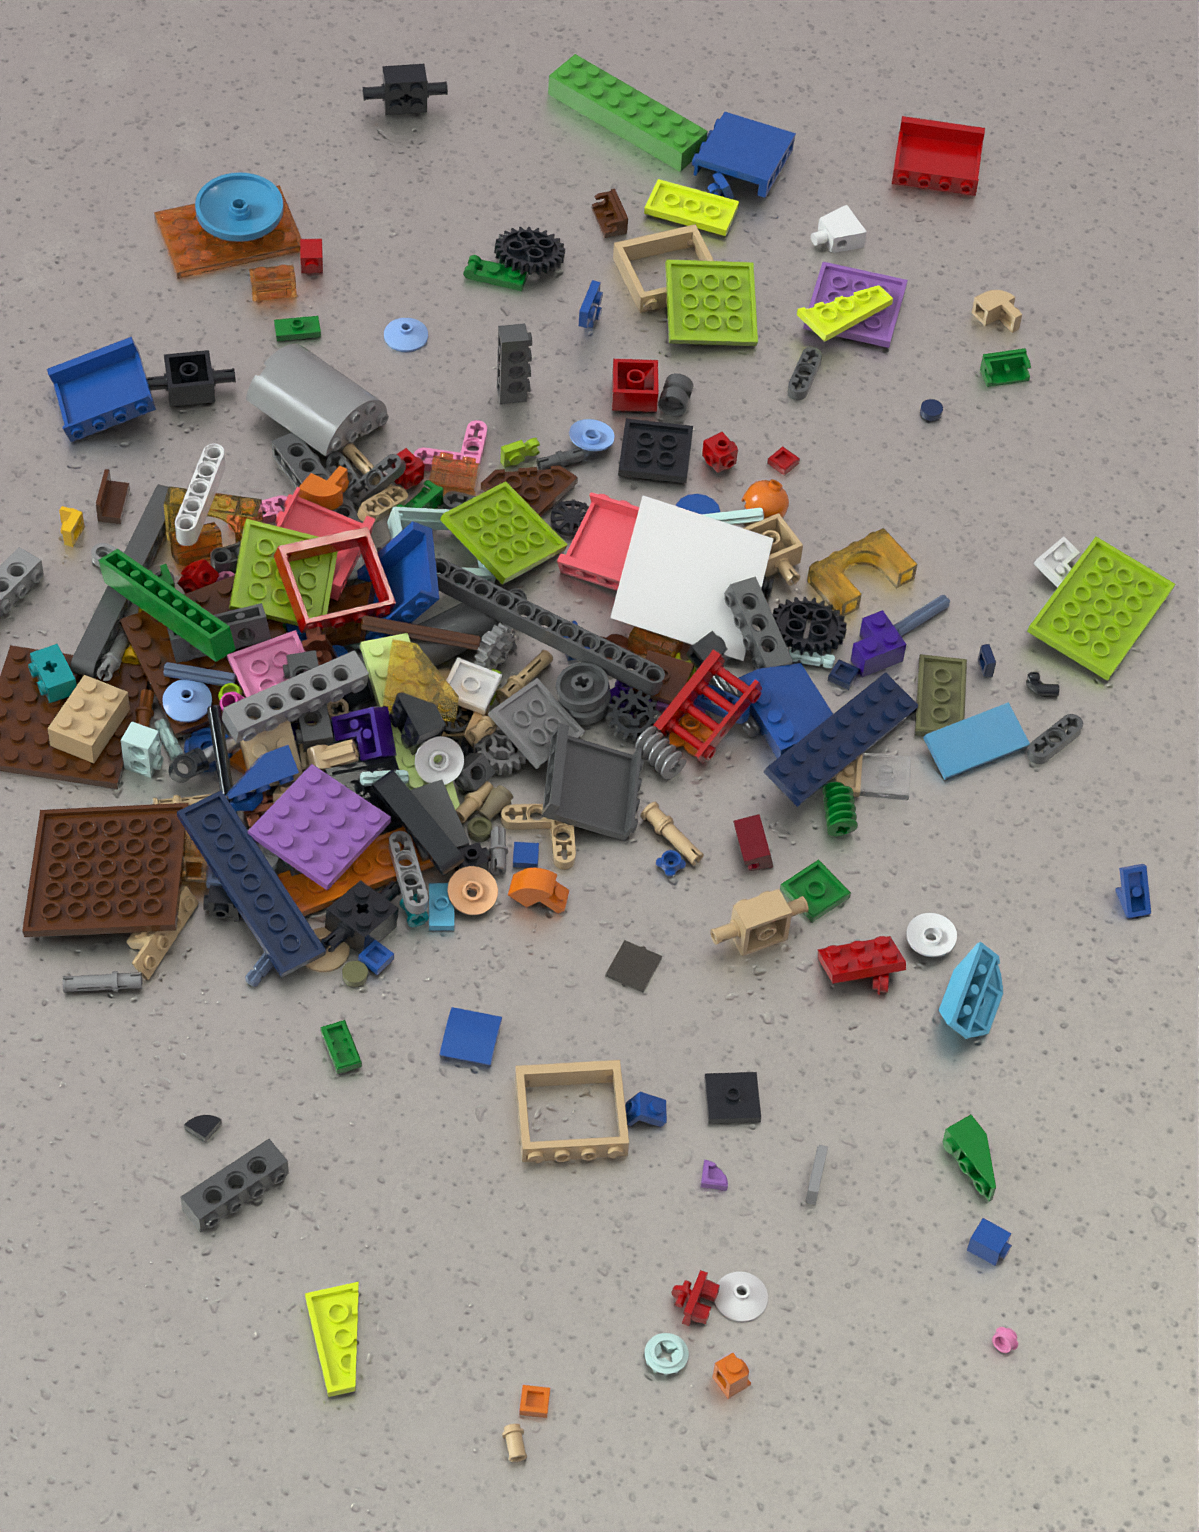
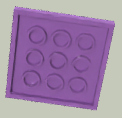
M822 262L809 308L814 307V304L819 302L826 304L833 302L836 297L853 296L854 292L880 285L893 297L892 305L836 336L889 348L908 280ZM804 323L803 329L813 331L806 323Z
M311 764L248 830V834L257 843L328 890L389 825L391 817Z

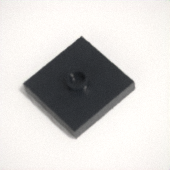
M757 1072L705 1073L704 1082L708 1124L761 1122Z

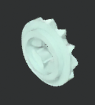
M661 1333L648 1341L644 1355L646 1364L653 1369L654 1373L659 1372L667 1376L672 1373L677 1374L679 1370L686 1366L689 1351L686 1343L679 1336L671 1333ZM661 1348L667 1353L672 1352L671 1362L666 1358H659L662 1355Z

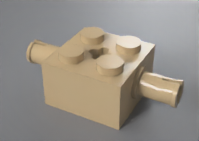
M778 513L759 522L744 523L745 527L743 529L773 538L765 576L769 577L779 572L789 586H792L793 583L796 584L800 580V575L792 566L801 563L803 544L781 515Z
M779 889L771 892L765 891L759 896L748 900L742 899L733 905L730 923L710 929L712 941L717 945L723 941L733 939L742 956L788 940L791 917L808 912V904L803 896L786 902Z

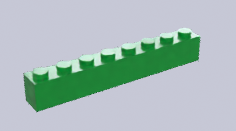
M119 549L98 560L104 582L215 662L236 650L230 626Z

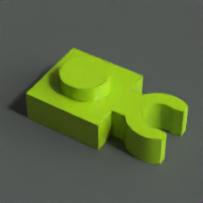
M531 438L525 443L519 440L501 446L500 462L503 467L517 465L524 462L526 456L540 454L537 448L540 446L537 438Z

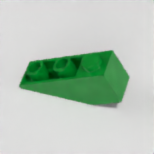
M970 1114L946 1128L942 1142L945 1150L956 1158L962 1172L966 1175L968 1174L974 1181L977 1191L981 1195L984 1194L991 1201L996 1190V1182L986 1132Z

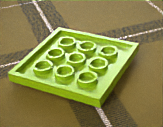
M666 260L669 344L757 346L758 332L753 262Z
M506 481L443 513L440 521L502 585L565 551L568 545Z
M246 519L229 609L236 610L262 603L267 619L298 626L277 568L274 554L278 546L313 539L318 536ZM338 551L289 562L309 618L327 614Z

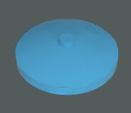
M229 173L210 180L200 189L195 201L196 217L202 228L217 238L228 241H250L265 236L277 227L283 216V198L279 189L264 177L251 173Z

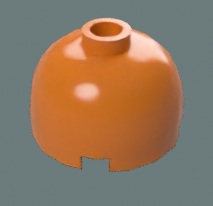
M774 479L770 481H756L748 488L741 500L746 502L744 505L746 509L762 508L764 519L778 513L784 518L789 507V498L786 491L782 488L783 485Z

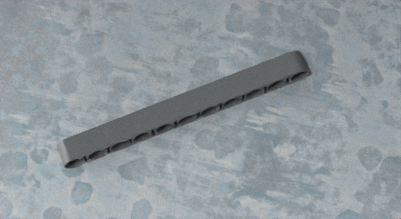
M160 484L156 486L124 551L126 555L148 570L179 508L182 498L181 489ZM109 585L73 655L70 669L74 674L86 675L94 679L97 677V670L101 666V660L109 652L121 628L120 619L127 616L132 605L130 600Z
M435 558L437 573H441L437 574L440 592L580 662L593 663L601 667L608 676L632 688L642 690L647 695H656L660 692L665 673L659 665L445 559Z

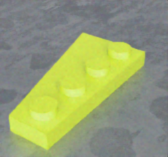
M880 285L854 292L853 296L850 297L840 296L836 297L833 302L826 304L819 302L809 309L805 307L797 309V316L825 342L892 305L893 297Z
M359 1282L305 1293V1300L328 1397L356 1391Z

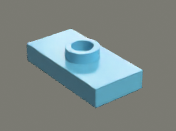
M429 883V931L454 930V906L448 897V883Z

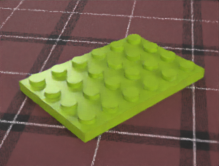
M1095 536L1030 624L1027 632L1108 681L1176 584Z

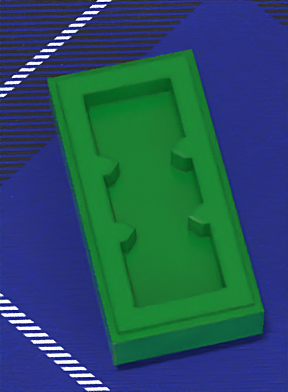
M318 316L274 320L277 341L321 337Z
M345 1020L320 1027V1032L337 1074L362 1067V1061Z

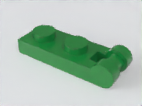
M477 255L469 257L468 266L465 267L463 272L464 277L467 279L518 291L523 290L528 277V272L520 274V270L513 272L512 267L505 268L504 264L482 260Z

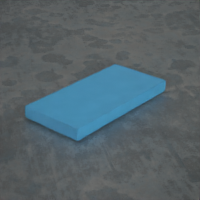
M1009 702L928 733L923 737L944 780L1025 749L1030 745Z

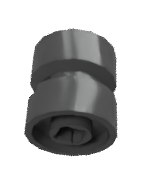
M678 373L670 374L666 378L658 401V406L662 412L670 416H681L685 413L694 387L690 378Z

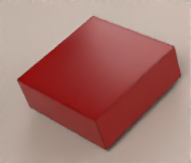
M782 446L768 458L767 464L785 476L799 464L800 458Z

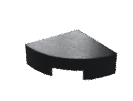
M200 1115L188 1120L184 1124V1128L206 1143L220 1127L222 1119L213 1115Z

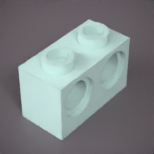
M131 722L121 739L124 769L152 778L155 771L160 770L164 759L161 756L162 742H160L159 731Z

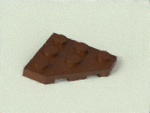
M551 466V469L537 470V467L518 468V471L505 472V469H497L481 482V490L486 492L506 481L542 517L578 483V477L561 466Z

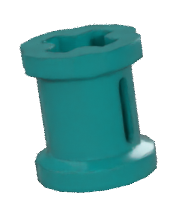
M414 894L413 900H415L416 903H419L416 897L417 894ZM403 898L400 900L399 905L405 910L408 917L406 920L408 926L419 927L428 921L429 915L426 911L421 914H412L405 908Z

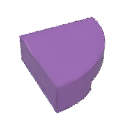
M704 1159L701 1187L727 1191L728 1180L726 1175L717 1167V1164Z

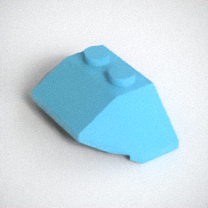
M982 942L977 943L953 970L939 1008V1012L947 1025L965 1039L989 1034L1003 996L1002 977L998 966L1000 964L999 956Z

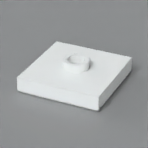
M457 657L440 691L439 698L485 715L501 682L502 674Z

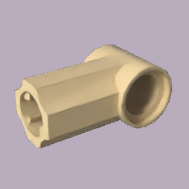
M352 739L330 746L316 745L307 749L309 764H313L323 772L326 768L343 766L359 761L358 750Z

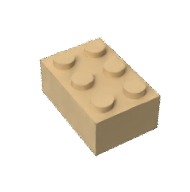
M84 675L48 727L50 746L95 763L130 710L128 692Z
M249 716L250 719H258L255 716ZM289 721L279 724L272 731L265 730L258 733L249 741H240L246 771L260 755L289 745L299 773L293 775L294 780L290 782L296 781L303 774ZM276 781L269 785L272 787L280 784L279 781Z

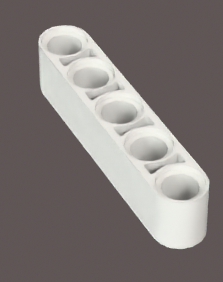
M212 443L203 449L176 517V539L181 545L190 546L198 540L225 471V451L219 444Z

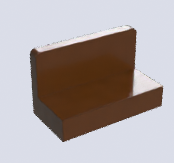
M109 469L104 470L96 500L98 522L121 524L130 491V484L111 481Z

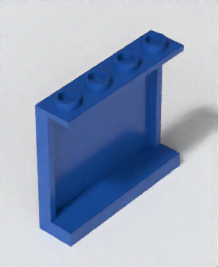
M724 112L720 119L717 118L714 129L709 131L706 142H702L699 154L696 153L693 157L692 166H695L693 175L697 176L700 169L704 167L758 184L757 195L766 198L793 151L796 133Z
M132 336L47 369L48 375L54 384L64 421L62 428L70 442L156 410L141 355Z
M413 521L377 552L396 602L391 613L383 617V619L412 623L440 599L432 528ZM364 564L357 570L358 579L370 582L371 579ZM376 593L373 604L379 602ZM370 631L366 635L365 641L394 635Z

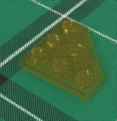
M392 639L382 707H388V710L391 711L396 695L403 692L435 704L443 720L455 722L459 699L458 694L417 643Z

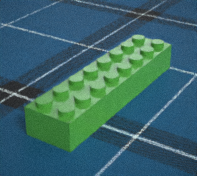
M576 54L549 75L548 95L679 172L693 161L694 155L696 153L699 154L702 142L707 140L708 131Z

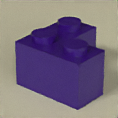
M882 610L862 618L859 634L862 640L853 643L850 659L855 667L860 668L859 674L863 678L903 662L907 644L885 612Z
M370 707L331 717L335 741L357 740L361 761L397 756L388 707Z

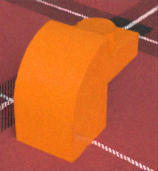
M339 466L328 480L310 473L299 486V497L329 510L340 507L343 504V492L346 491L349 485L348 469Z
M527 868L513 874L508 896L526 908L541 902L559 914L565 911L570 890L556 881V873L542 868Z

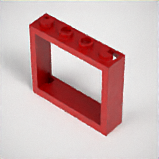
M368 527L278 546L274 554L277 568L301 633H306L307 630L315 627H320L323 630V628L327 627L340 628L346 623L353 621L361 623L365 615L383 618L391 613L396 604ZM359 547L379 602L309 618L289 562Z

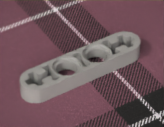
M403 831L394 832L389 837V852L404 905L410 913L421 914L428 908V893L413 842L408 833ZM398 842H401V844L404 845L402 851H400V846ZM407 859L410 860L412 864L409 866H403L399 864V861ZM406 879H415L418 883L416 885H407L404 881ZM414 894H417L416 897L419 903H416L415 900H413Z

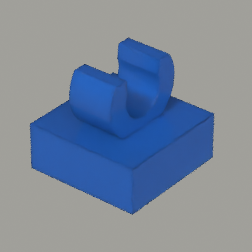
M720 172L712 175L715 183L707 187L709 192L733 199L734 195L724 176Z

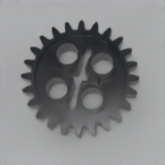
M519 227V230L511 228V232L505 230L504 235L499 234V238L495 242L494 253L496 254L495 258L499 259V263H505V268L512 267L513 272L520 270V274L528 272L529 275H532L533 272H536L538 275H541L542 271L549 274V270L556 271V267H561V263H564L565 248L564 243H560V238L554 239L555 234L547 235V230L539 232V228L531 230L528 227L527 230H524L522 227Z
M794 597V602L786 599L785 605L779 603L778 608L773 610L772 615L786 646L791 647V653L799 650L800 655L808 652L810 657L813 656V652H817L819 656H822L823 651L830 654L831 648L837 650L838 645H842L843 639H845L847 623L844 622L845 617L839 616L840 610H833L832 604L825 606L824 600L817 603L816 598L808 601L806 597H803V601H800L797 597ZM812 614L808 638L805 639L803 637L808 615Z

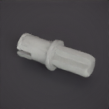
M499 826L494 827L491 831V847L488 849L491 855L490 872L494 875H500V869L502 875L506 873V855L508 854L506 829Z

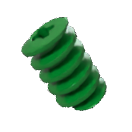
M841 782L826 784L822 789V793L824 795L823 801L828 835L841 837L855 831L858 828V823L856 821L857 815L855 813L853 789Z

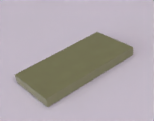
M919 655L916 698L918 708L916 709L915 736H925L928 733L964 720L967 659Z

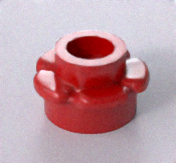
M889 973L873 976V990H878V995L880 993H888Z

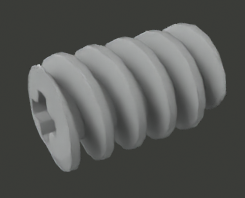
M651 726L638 737L635 750L638 747L642 748V757L648 760V763L655 767V770L661 773L664 779H671L682 771L687 761L686 759L680 760L683 755L682 752L676 751L675 745H669L670 741L667 738L663 739V734L661 732L656 733L657 728Z

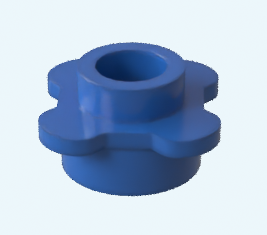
M668 850L662 854L661 858H657L656 865L661 867L667 876L671 877L679 869H684L686 862L681 859V855L678 852Z

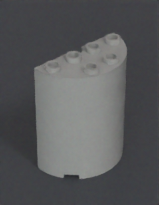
M300 344L287 345L271 355L265 361L266 368L259 377L255 375L246 395L247 401L324 456L338 451L348 443L354 442L358 435L361 437L385 425L389 419L387 408L381 400Z

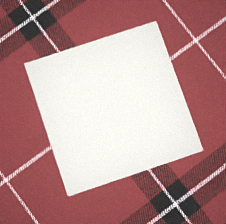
M642 496L610 618L692 645L713 631L724 640L728 648L724 655L744 661L746 648L743 644V635L740 629L735 626L734 615L731 608L725 603L724 593L730 584L755 576L760 587H762L773 538ZM743 603L746 609L751 610L749 605Z

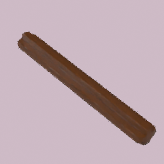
M366 615L363 616L361 621L362 630L390 635L408 633L409 638L473 650H477L480 646L481 639L478 635Z

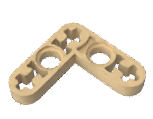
M511 804L502 809L501 823L507 829H551L554 865L562 870L570 869L574 866L576 858L574 826L545 817L541 820H533L530 815L536 812L542 814L543 804ZM523 814H526V820H523ZM509 815H514L515 819L511 820ZM565 832L570 837L567 840H560L556 835ZM562 849H566V860L562 859Z

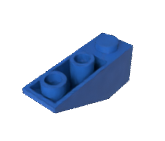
M289 745L260 755L225 795L227 800L232 798L234 803L247 798L246 793L256 790L258 794L271 789L269 784L279 781V784L282 785L294 780L293 775L299 773Z

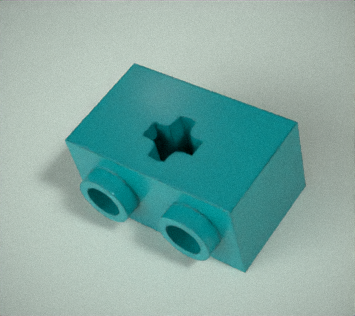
M58 644L30 653L31 663L28 664L32 677H37L39 680L37 686L41 695L46 694L49 703L69 697L76 688V680Z

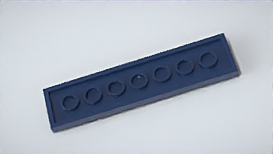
M885 672L764 770V774L799 807L914 713L918 708V704Z
M222 790L177 811L178 819L281 978L326 954V949L252 836L248 834V830Z

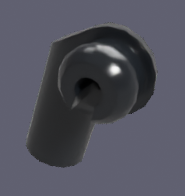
M1038 672L1028 673L1026 684L1037 695L1059 696V684H1044L1040 681V674Z

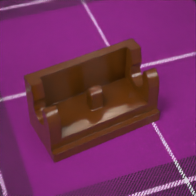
M611 189V191L596 194L594 196L596 200L604 199L602 202L592 204V211L604 238L627 234L628 216L616 190Z

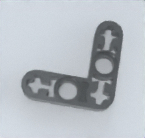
M334 452L326 460V467L331 475L337 469V461H339L340 466L348 469V475H353L352 481L343 493L357 507H360L362 502L382 492L399 478L406 469V463L396 454H390L360 478L350 461L341 453ZM380 475V482L377 485L373 486L372 480L374 479V477Z

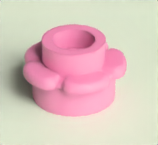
M1005 1327L996 1329L992 1342L998 1351L1008 1353L1012 1349H1017V1334L1012 1329Z

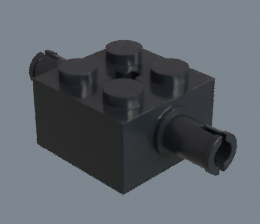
M424 63L382 66L383 84L381 86L362 87L364 101L382 99L385 115L427 113V98L429 96L448 95L447 81L428 83Z
M209 350L164 354V376L147 377L151 391L162 389L168 391L170 407L215 402L214 386L216 384L236 383L234 368L214 370L211 367Z
M360 880L326 909L325 928L331 933L321 941L324 948L328 949L329 952H334L338 946L345 942L360 954L374 940L380 942L397 927L399 908L392 904L391 901L401 894L399 885L396 884L392 888L395 882L390 881L382 890L376 892Z

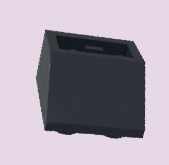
M403 692L396 695L389 715L390 721L395 728L398 727L404 747L406 749L409 748L411 754L414 755L422 743L433 737L442 736L446 724L435 704Z

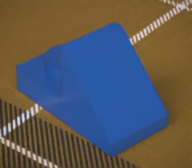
M1138 864L1119 868L1121 887L1116 888V893L1126 917L1132 918L1152 914L1147 866L1145 864Z

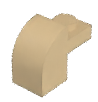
M990 290L974 297L971 313L984 326L999 319L1013 333L1019 330L1022 319L1020 310L1014 307L1015 296L1006 291Z

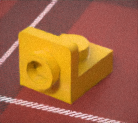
M61 506L59 513L64 545L73 547L85 528L83 513L74 508Z

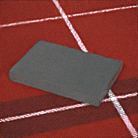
M443 780L410 790L457 849L470 844ZM414 841L422 862L429 860Z

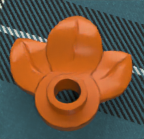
M690 714L684 715L679 721L680 726L703 743L713 733L712 730ZM675 733L669 734L670 745H675L676 748L684 746V750L689 755L695 757L698 750Z

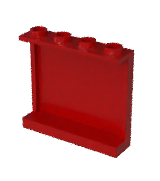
M902 116L892 184L976 196L985 128Z

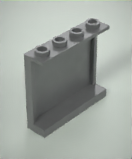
M560 723L551 735L542 817L625 841L630 833L635 832L638 824L635 814L640 804L637 794L642 783V779L639 778V773L644 763V759L641 758L642 748L638 747L632 755L568 735L569 726Z

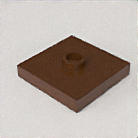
M649 650L645 659L659 665L665 673L660 692L656 695H650V699L670 705L689 681L694 670V664ZM633 688L634 694H637L639 690Z

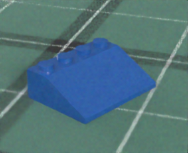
M801 663L756 669L739 677L740 680L749 686L756 679L762 687L760 698L754 704L751 703L749 705L750 713L761 727L760 732L777 759L833 715V712ZM737 690V695L740 698L743 693Z

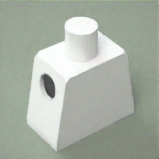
M845 205L819 219L818 231L811 234V240L815 246L824 243L830 252L837 253L863 248L867 232L848 205Z

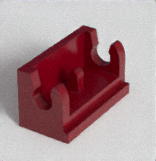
M760 814L734 820L733 823L744 864L748 865L749 871L773 868Z

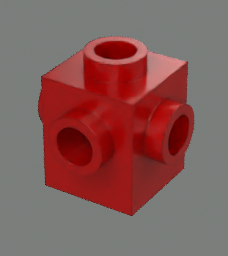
M723 432L703 441L702 456L705 458L706 463L712 466L717 473L730 469L736 464L738 447Z
M405 448L396 455L405 461L406 469L394 482L408 490L412 486L418 485L424 479L425 466L421 458L416 457Z
M205 559L187 565L182 570V576L177 584L187 594L215 583L220 574Z

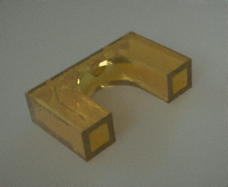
M168 487L163 505L166 534L169 541L178 542L176 539L175 520L188 489ZM216 493L207 516L221 519L229 524L234 530L237 543L242 540L246 519L263 523L262 499Z
M882 528L876 532L869 533L859 541L850 543L840 551H834L823 560L812 563L809 566L807 582L828 605H833V610H840L839 616H846L859 609L862 596L860 591L845 576L844 572L848 568L856 565L874 567L897 589L915 579L918 564Z

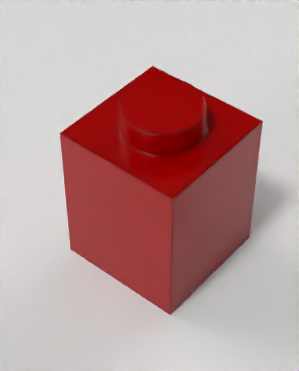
M300 239L301 273H323L322 239Z

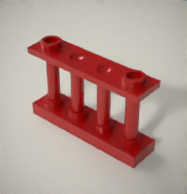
M714 649L654 723L657 731L661 732L664 737L668 733L673 732L698 750L695 757L702 765L706 760L709 761L714 756L718 744L751 703L754 704L762 693V687L756 679L749 686L726 670L722 655ZM718 675L743 693L735 705L709 687V681L713 676ZM698 695H705L728 712L720 724L694 706L693 701ZM683 714H690L713 731L705 743L679 725L678 720Z

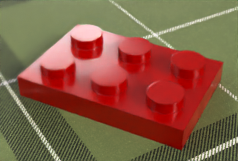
M879 936L871 940L853 941L849 944L830 945L826 948L817 949L818 959L832 984L906 970V961L891 936Z

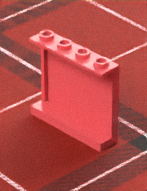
M299 487L296 488L293 495L289 494L284 504L286 508L284 512L279 511L275 521L278 527L318 537L368 527L370 534H372L375 519L370 516H366L364 522L361 523L298 497ZM359 547L338 551L330 598L338 601L361 556Z
M591 492L589 495L591 504L566 555L560 554L557 560L560 573L617 591L639 507L631 505L625 500L618 501L611 499L605 494Z

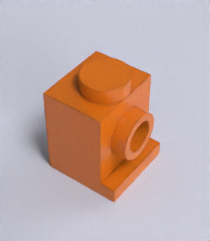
M734 1353L715 1363L712 1377L728 1399L751 1386V1382L748 1379L749 1369L742 1359L737 1358Z

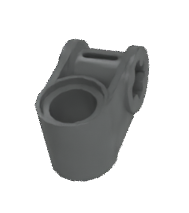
M241 541L216 548L211 552V566L218 573L223 571L236 573Z

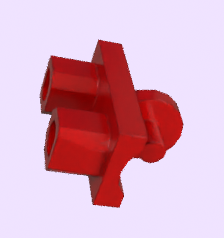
M700 1270L692 1290L690 1289L692 1283L685 1280L683 1285H675L671 1291L673 1297L677 1299L675 1303L677 1307L682 1308L684 1302L687 1303L683 1312L685 1316L682 1324L690 1326L692 1321L706 1324L708 1321L711 1307L701 1304L699 1301L702 1297L715 1302L720 1288L719 1284L707 1279L708 1272Z

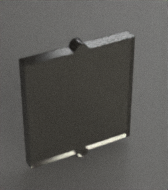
M624 940L605 977L622 983L623 987L629 986L644 993L662 960V956L647 950L645 946L640 947Z

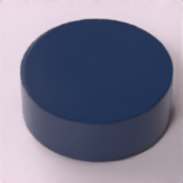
M927 399L922 402L920 415L925 420L936 421L941 418L943 405L938 400Z

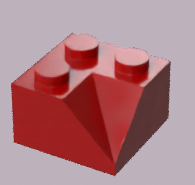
M613 359L612 411L657 412L659 395L658 360Z

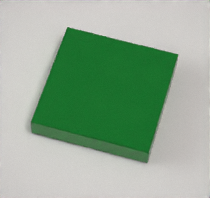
M819 859L780 885V890L791 901L802 896L806 899L809 910L803 914L812 923L851 896V892Z

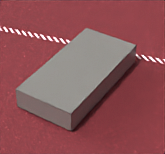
M817 1146L806 1196L808 1204L816 1205L828 1146Z

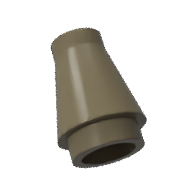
M502 785L492 788L484 805L478 811L479 815L490 821L502 812L505 806L512 804L511 800L514 798L512 793Z

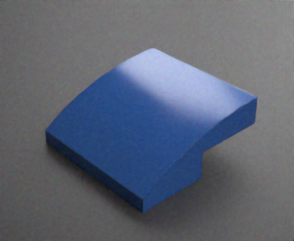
M451 1007L441 1045L440 1057L491 1066L502 1017Z

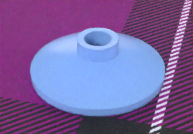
M399 318L391 321L386 326L384 340L389 347L396 351L413 352L426 344L428 330L419 320Z
M594 419L579 420L571 426L569 431L571 441L579 448L588 451L606 450L612 446L615 438L613 430L607 424Z
M184 679L172 683L163 695L165 712L172 719L179 722L188 723L203 718L208 713L207 708L212 705L211 692L201 682ZM185 695H191L189 698H183Z

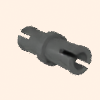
M579 447L564 452L560 450L551 456L537 458V466L539 470L551 469V466L566 468V465L584 461V453L582 448Z

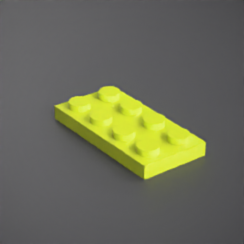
M658 179L644 207V214L687 226L696 224L698 229L726 236L739 208V201Z

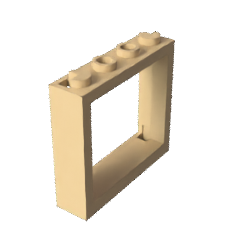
M696 224L614 243L613 259L639 313L667 307V289L663 287L645 292L630 261L689 247L694 248L700 261H714Z
M620 1060L515 1066L522 1162L536 1161V1163H541L542 1161L550 1160L565 1162L570 1159L593 1160L600 1157L615 1159L617 1156H628L629 1137ZM613 1082L619 1137L530 1142L525 1087Z

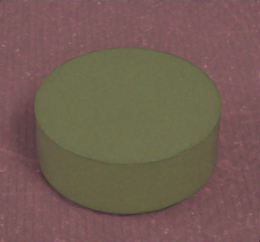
M475 817L469 821L467 833L471 840L484 842L491 837L492 823L487 818Z
M350 961L345 964L342 969L344 983L350 987L364 985L368 979L366 965L360 961Z

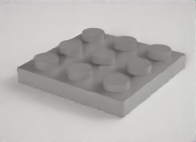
M538 678L492 709L488 714L536 769L548 761L551 735L560 723L569 726V736L580 738L585 733Z

